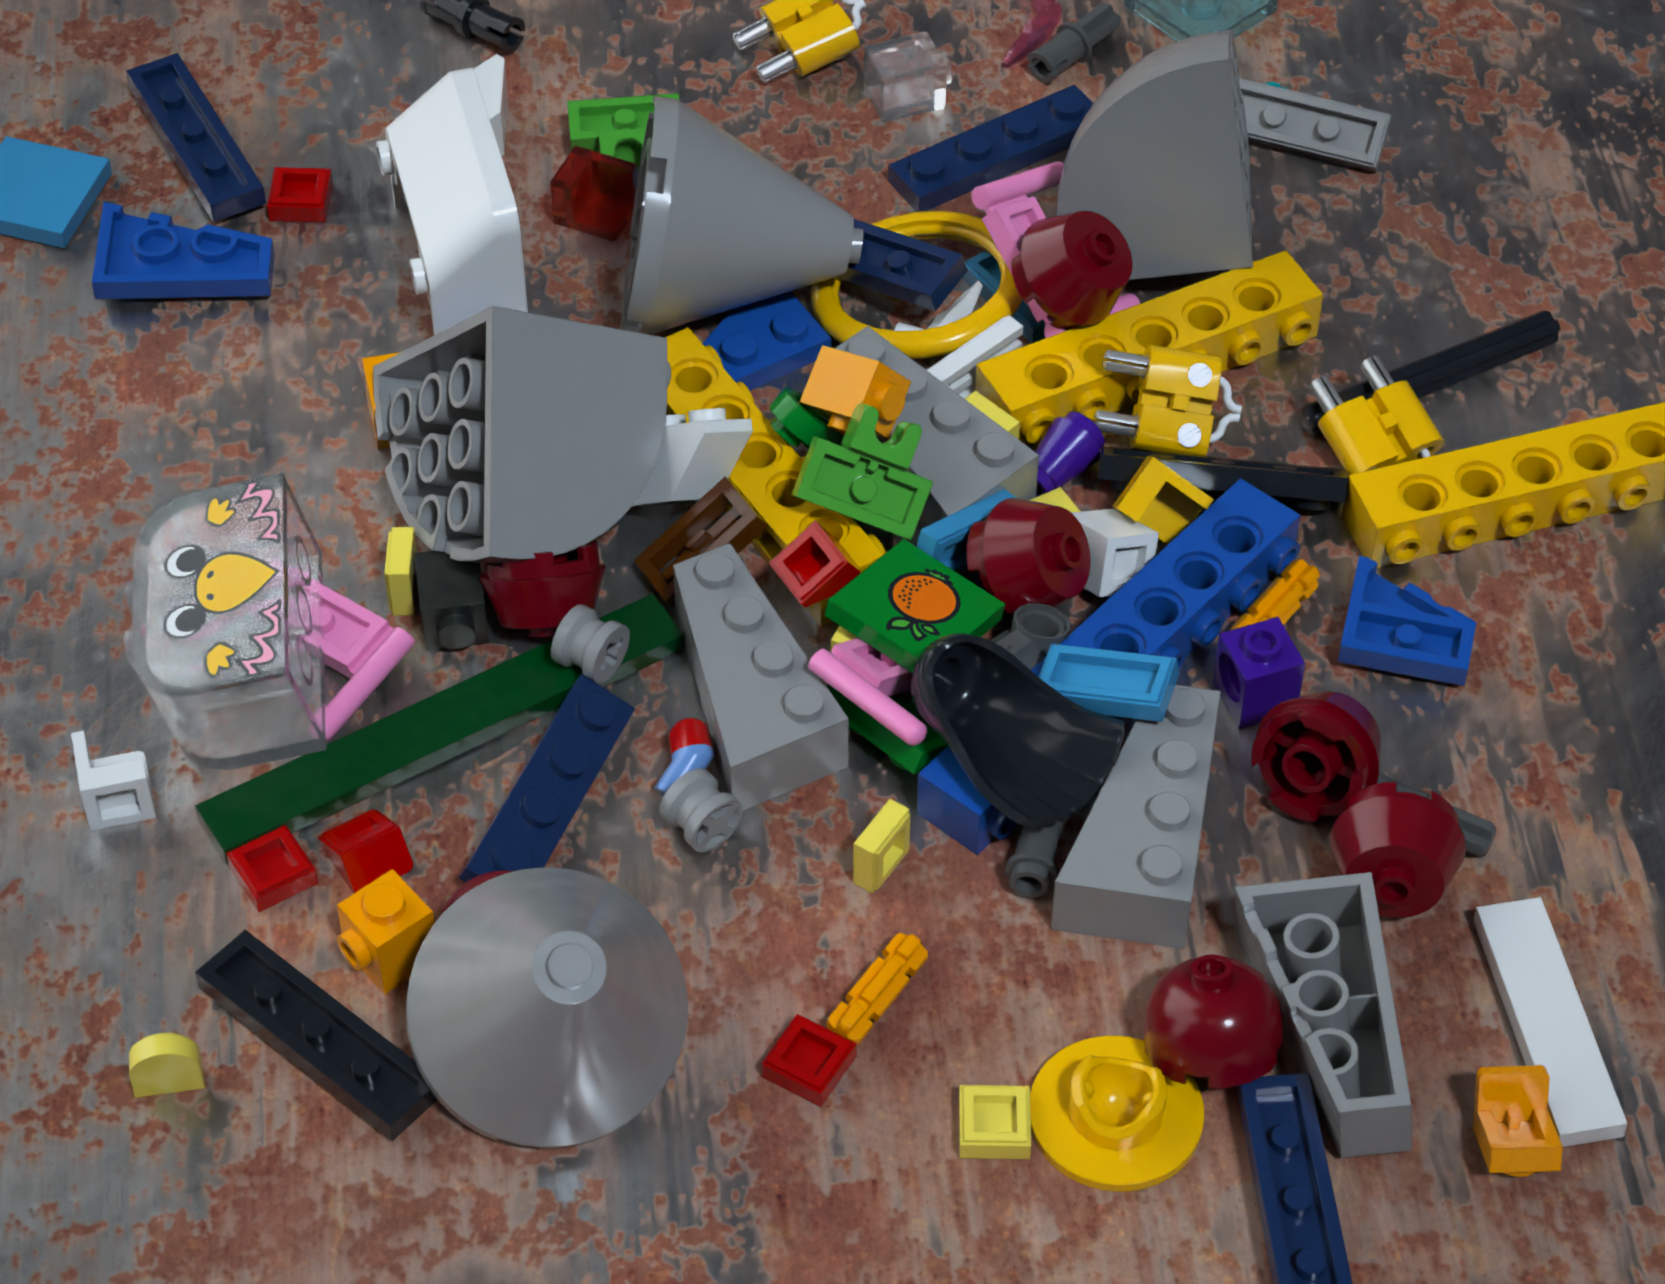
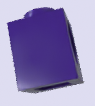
M1279 617L1220 633L1213 684L1217 691H1221L1220 697L1238 729L1259 724L1274 706L1300 697L1305 662Z

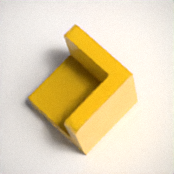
M1147 456L1113 504V507L1135 522H1140L1158 532V539L1168 545L1195 520L1202 508L1207 510L1214 499L1156 458Z

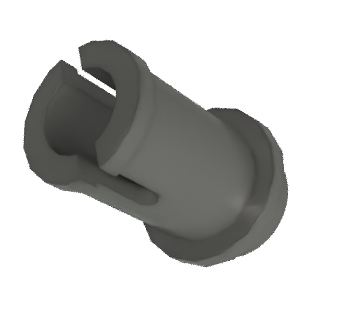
M1057 821L1052 827H1042V829H1034L1019 824L1020 831L1015 855L1008 859L1004 870L1006 878L1009 880L1010 888L1018 895L1027 898H1038L1044 896L1055 885L1058 869L1054 864L1059 835L1062 832L1061 821Z

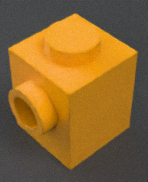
M822 345L799 402L829 420L827 427L841 435H845L852 413L858 404L862 403L875 407L879 412L875 433L878 436L889 439L896 419L904 408L905 397L911 381L880 361Z
M391 869L337 904L342 933L337 936V943L342 954L357 971L362 970L384 995L410 979L414 961L422 942L435 924L433 911Z

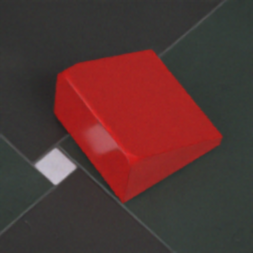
M816 520L769 562L770 566L804 608L833 596L863 572L840 542Z
M371 809L322 833L318 837L322 849L354 893L391 869L399 876L413 869V861L400 827L377 809Z

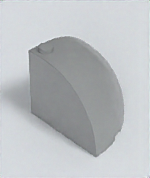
M1231 29L1198 34L1175 41L1134 63L1117 77L1096 99L1084 116L1072 139L1059 183L1056 216L1078 211H1092L1110 220L1120 230L1131 251L1133 268L1129 280L1253 267L1249 141L1243 92L1240 87L1239 64Z
M491 306L373 366L378 439L389 441L392 455L390 463L385 468V473L394 500L409 527H414L415 535L428 548L433 551L445 552L450 555V559L464 562L502 564L505 562L534 559L533 553L548 551L553 552V556L566 553L604 534L635 503L646 486L657 461L665 429L667 388L671 379V367L667 360V338Z

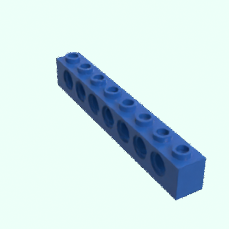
M1240 478L1059 645L1177 658L1180 671L1184 660L1198 646L1202 648L1209 646L1218 636L1223 623L1237 610H1247L1258 597L1262 586L1275 574L1281 576L1280 573L1286 566L1297 558L1300 544L1296 541L1301 515ZM1046 657L1031 670L1038 677ZM1109 716V717H1113V718H1116V719L1123 720L1124 723H1125V722H1128L1129 720L1132 719V718ZM949 747L945 748L918 773L917 814L974 854L978 855L995 838L999 840L1006 838L1017 826L1018 823L1003 815L978 793L966 777Z

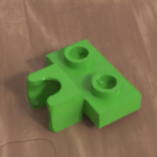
M679 93L567 101L572 156L600 155L603 187L606 190H614L617 187V177L620 173L626 170H636L639 172L649 112L654 113V106H652L653 96L679 100Z
M860 403L852 413L841 443L842 446L813 436L791 495L912 540L934 482L905 471L910 466L922 434L921 425L902 421L897 424L891 438L881 443L875 433L879 418L878 410L875 407Z

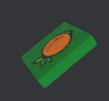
M903 539L829 598L825 616L913 673L915 662L923 650L932 642L943 636L956 633H966L982 637L1002 619L1005 603Z

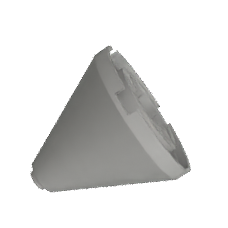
M653 96L652 106H654V113L649 112L631 223L630 237L632 238L629 265L626 267L622 330L649 335L844 275L847 271L848 263H859L863 244V229L854 228L853 215L680 100Z
M532 868L506 873L487 880L457 899L443 912L422 942L411 971L406 1000V1026L411 1051L423 1079L438 1101L463 1124L485 1137L495 1141L500 1139L517 1145L536 1147L538 1150H558L588 1144L614 1133L636 1118L654 1100L673 1072L682 1050L688 1020V996L681 962L672 942L656 918L639 901L616 885L594 875L563 868Z

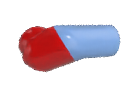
M685 718L678 721L672 727L669 733L671 763L654 787V790L662 797L679 777L697 768L706 769L715 757L711 733L703 721L696 718Z

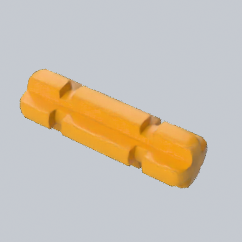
M1303 559L1291 561L1280 573L1282 577L1276 578L1247 609L1249 613L1241 615L1230 627V630L1279 617L1284 625L1300 608L1301 603L1299 601L1307 600L1318 588L1317 579L1320 577L1318 569L1314 565H1308Z
M898 933L893 937L882 951V956L885 959L883 960L879 956L875 959L846 995V1001L849 1003L846 1004L841 1001L827 1018L826 1027L829 1030L857 1043V1045L862 1042L873 1028V1022L870 1019L872 1018L877 1022L910 982V978L906 975L909 974L914 977L928 959V951L921 945V939L914 934Z

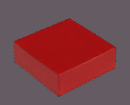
M275 167L267 203L269 221L326 223L333 186L331 169Z
M286 824L226 853L230 870L258 912L266 910L319 884L315 867Z
M797 1014L761 1063V1077L822 1107L857 1057V1043Z

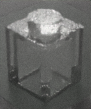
M927 31L864 46V90L883 123L945 108L946 84L952 81L951 65L947 54L944 51L938 52Z

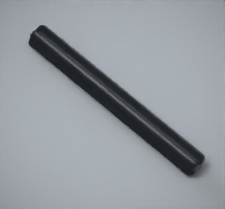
M1543 310L1388 373L1394 383L1405 380L1409 382L1419 398L1556 343L1558 341V332L1561 330L1558 320H1554L1549 311ZM1366 380L1337 393L1344 403L1362 395L1367 400L1372 398L1375 391L1369 381ZM1317 400L1304 405L1302 417L1300 418L1303 428H1306L1309 435L1313 438L1324 436L1318 427V421L1325 413Z

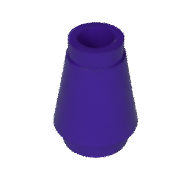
M1071 411L1065 417H1057L1052 421L1035 450L1039 455L1036 497L1063 487L1100 459V449L1104 446L1105 439L1097 425L1088 417Z

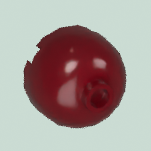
M1204 955L1189 959L1166 971L1148 996L1144 1026L1145 1053L1153 1067L1159 1068L1162 1074L1170 1080L1186 1085L1185 1074L1195 1077H1208V1088L1225 1089L1251 1083L1273 1069L1277 1063V1051L1280 1047L1283 1048V1014L1280 1000L1265 976L1245 962L1220 955Z

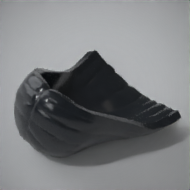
M966 633L943 636L926 647L915 662L911 694L918 716L949 747L966 777L978 793L1003 815L1020 825L1042 829V827L1054 826L1057 821H1066L1070 818L1071 814H1077L1083 807H1087L1094 800L1099 792L1098 788L1103 786L1112 770L1111 767L1115 766L1119 757L1118 752L1123 740L1125 727L1123 720L1096 713L1075 704L1036 676L1006 649L979 636Z

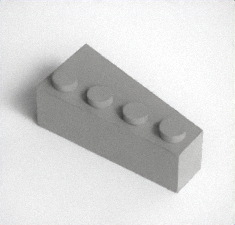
M869 326L835 348L880 361L911 381L905 397L904 408L896 419L889 439L893 435L897 424L902 421L921 425L922 434L909 468L905 469V471L934 481L917 524L919 530L1004 489L1020 499L1031 500L1036 498L1039 455ZM876 435L881 443L889 440L888 438Z
M728 543L674 564L675 615L679 628L685 635L686 654L692 675L696 679L700 694V704L705 721H708L714 742V753L719 771L723 774L727 793H731L743 805L744 811L848 768V717L823 680L809 670V659L732 545Z
M1175 685L1163 722L1136 720L1115 766L1112 767L1055 881L1051 930L1185 949L1221 691Z
M1372 872L1234 887L1238 936L1253 968L1265 976L1280 1000L1283 1014V1034L1301 1073H1309L1315 1103L1340 1157L1412 1151V1105Z

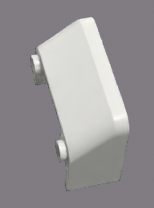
M473 68L450 71L385 128L386 140L376 142L381 173L383 176L390 175L395 208L408 207L419 250V258L409 259L411 277L416 295L427 293L431 307L434 335L491 306L528 312L521 230L517 207L478 80Z

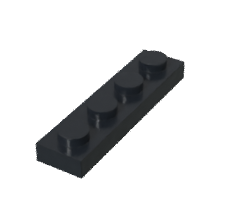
M1107 446L1101 448L1098 479L1110 480V489L1123 492L1146 457L1152 456L1207 495L1208 490L1227 491L1241 478L1269 496L1294 498L1293 506L1302 509L1330 510L1331 501L1345 503L1348 477L1345 469Z
M247 930L241 932L195 972L198 988L391 1141L395 1140L438 1100L427 1086L416 1062Z

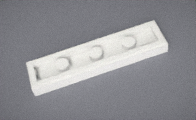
M1537 897L1476 907L1473 922L1525 1065H1542L1549 1074L1547 1110L1562 1146L1566 1147L1624 1137L1628 1123L1542 898Z

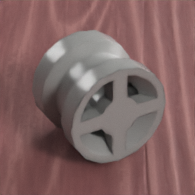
M578 604L564 616L559 624L551 645V658L554 662L564 667L576 665L582 668L583 675L597 684L604 683L610 679L622 663L628 649L630 631L627 626L617 621L605 623L599 620L598 614L594 609Z
M697 768L679 777L668 788L662 797L659 815L672 828H682L684 830V840L696 852L705 853L723 844L734 833L743 816V805L731 793H720L718 791V781L706 769Z

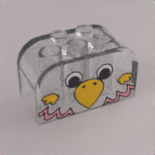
M283 472L198 490L179 496L159 508L146 521L135 542L133 580L127 581L125 585L126 600L132 614V630H128L124 634L126 655L131 667L135 669L149 693L153 705L157 707L183 753L191 761L205 768L214 770L238 769L326 750L325 672L322 643L324 629L322 628L321 620L323 601L320 596V583L323 584L322 551Z

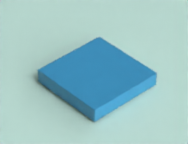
M6 136L0 144V234L66 248L112 175L110 159Z

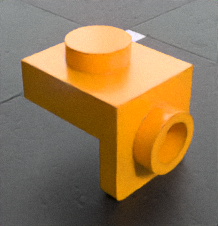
M1544 1066L1481 1067L1477 1070L1473 1130L1489 1173H1504L1515 1177H1525L1536 1172L1561 1171L1563 1146L1547 1110L1550 1077Z

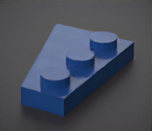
M103 201L92 276L95 299L271 296L275 259L272 238L209 224L198 230L173 225L171 216L151 212L147 219L126 215L122 205Z

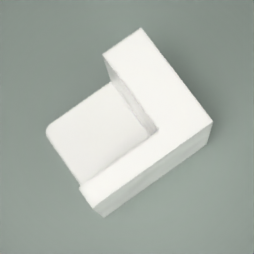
M1104 509L1071 512L1080 522L1090 549V573L1084 588L1096 596H1112L1156 556L1159 533L1140 522H1135L1119 510Z
M85 731L72 732L71 738L79 789L90 831L156 818L144 752L135 751L92 760Z

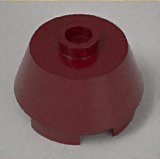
M1078 211L1034 222L1023 236L1020 253L1011 262L1013 280L1022 300L1027 304L1034 299L1043 311L1054 317L1050 325L1063 330H1070L1080 325H1094L1103 321L1115 306L1130 279L1133 268L1129 245L1120 230L1110 220L1092 211Z
M1008 498L998 503L994 509H991L992 511L984 521L976 522L972 525L967 541L969 572L979 570L986 591L1005 603L1002 619L1013 620L1014 612L1020 606L1028 603L1045 604L1057 609L1079 594L1085 587L1091 564L1089 544L1080 522L1067 509L1020 498Z
M597 540L590 541L569 552L554 556L553 552L545 551L533 553L534 559L505 562L502 564L484 563L485 572L479 575L500 625L506 628L528 629L529 636L549 637L555 635L564 616L578 604L586 605L595 610L606 565L601 564L599 561Z
M1318 692L1281 702L1269 710L1258 727L1252 746L1251 763L1252 767L1259 764L1262 777L1272 790L1268 798L1276 807L1297 819L1316 822L1321 816L1341 815L1347 810L1348 800L1351 796L1361 789L1377 784L1380 766L1381 735L1374 717L1360 702L1339 692Z
M1384 782L1361 789L1349 798L1347 810L1338 817L1331 829L1330 850L1340 875L1372 872L1380 916L1391 918L1411 917L1428 911L1441 899L1464 861L1466 841L1460 828L1456 811L1441 795L1431 791V799L1415 793L1397 792V782Z

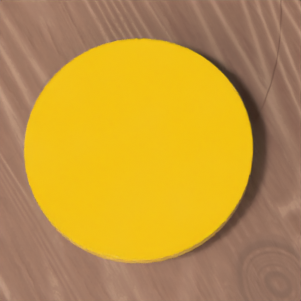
M1097 1036L1075 1042L1063 1048L1041 1068L1030 1092L1031 1133L1043 1156L1052 1166L1068 1178L1099 1190L1115 1192L1136 1191L1168 1180L1177 1174L1192 1158L1200 1143L1203 1132V1099L1193 1076L1185 1074V1085L1170 1080L1162 1074L1159 1068L1153 1067L1145 1053L1144 1040L1126 1036Z

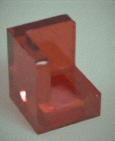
M574 146L550 181L553 224L609 241L617 240L633 216L638 180L636 164Z

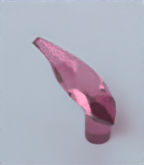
M1030 0L1037 14L1025 23L1022 34L1008 51L1001 66L1008 68L1022 60L1049 37L1062 17L1063 7L1055 0Z

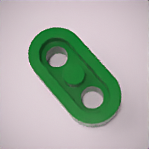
M785 387L769 405L770 410L776 416L770 422L771 426L792 446L797 448L803 443L809 449L813 436L842 446L841 443L844 435L827 427L829 422L827 418L800 403L802 393Z

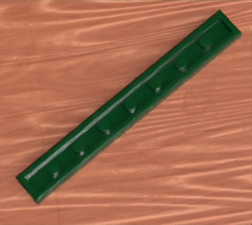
M653 593L599 618V620L605 623L617 621L627 626L630 631V640L627 652L617 671L610 679L598 685L605 687L685 649L684 633ZM553 640L548 641L195 805L197 819L227 865V852L285 824L293 834L558 709L580 674L583 675L582 668L576 665L564 667L554 662L551 658Z

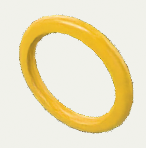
M950 211L911 212L888 217L874 222L872 225L914 239L943 238L963 241L978 246L993 255L998 262L1001 272L999 288L981 308L968 316L944 326L914 331H893L875 328L858 322L844 311L838 294L842 279L834 277L812 284L810 292L813 315L827 334L839 343H843L869 326L911 359H926L952 353L1003 317L1008 315L1012 317L1023 301L1015 286L1013 276L1000 252L997 250L982 218Z

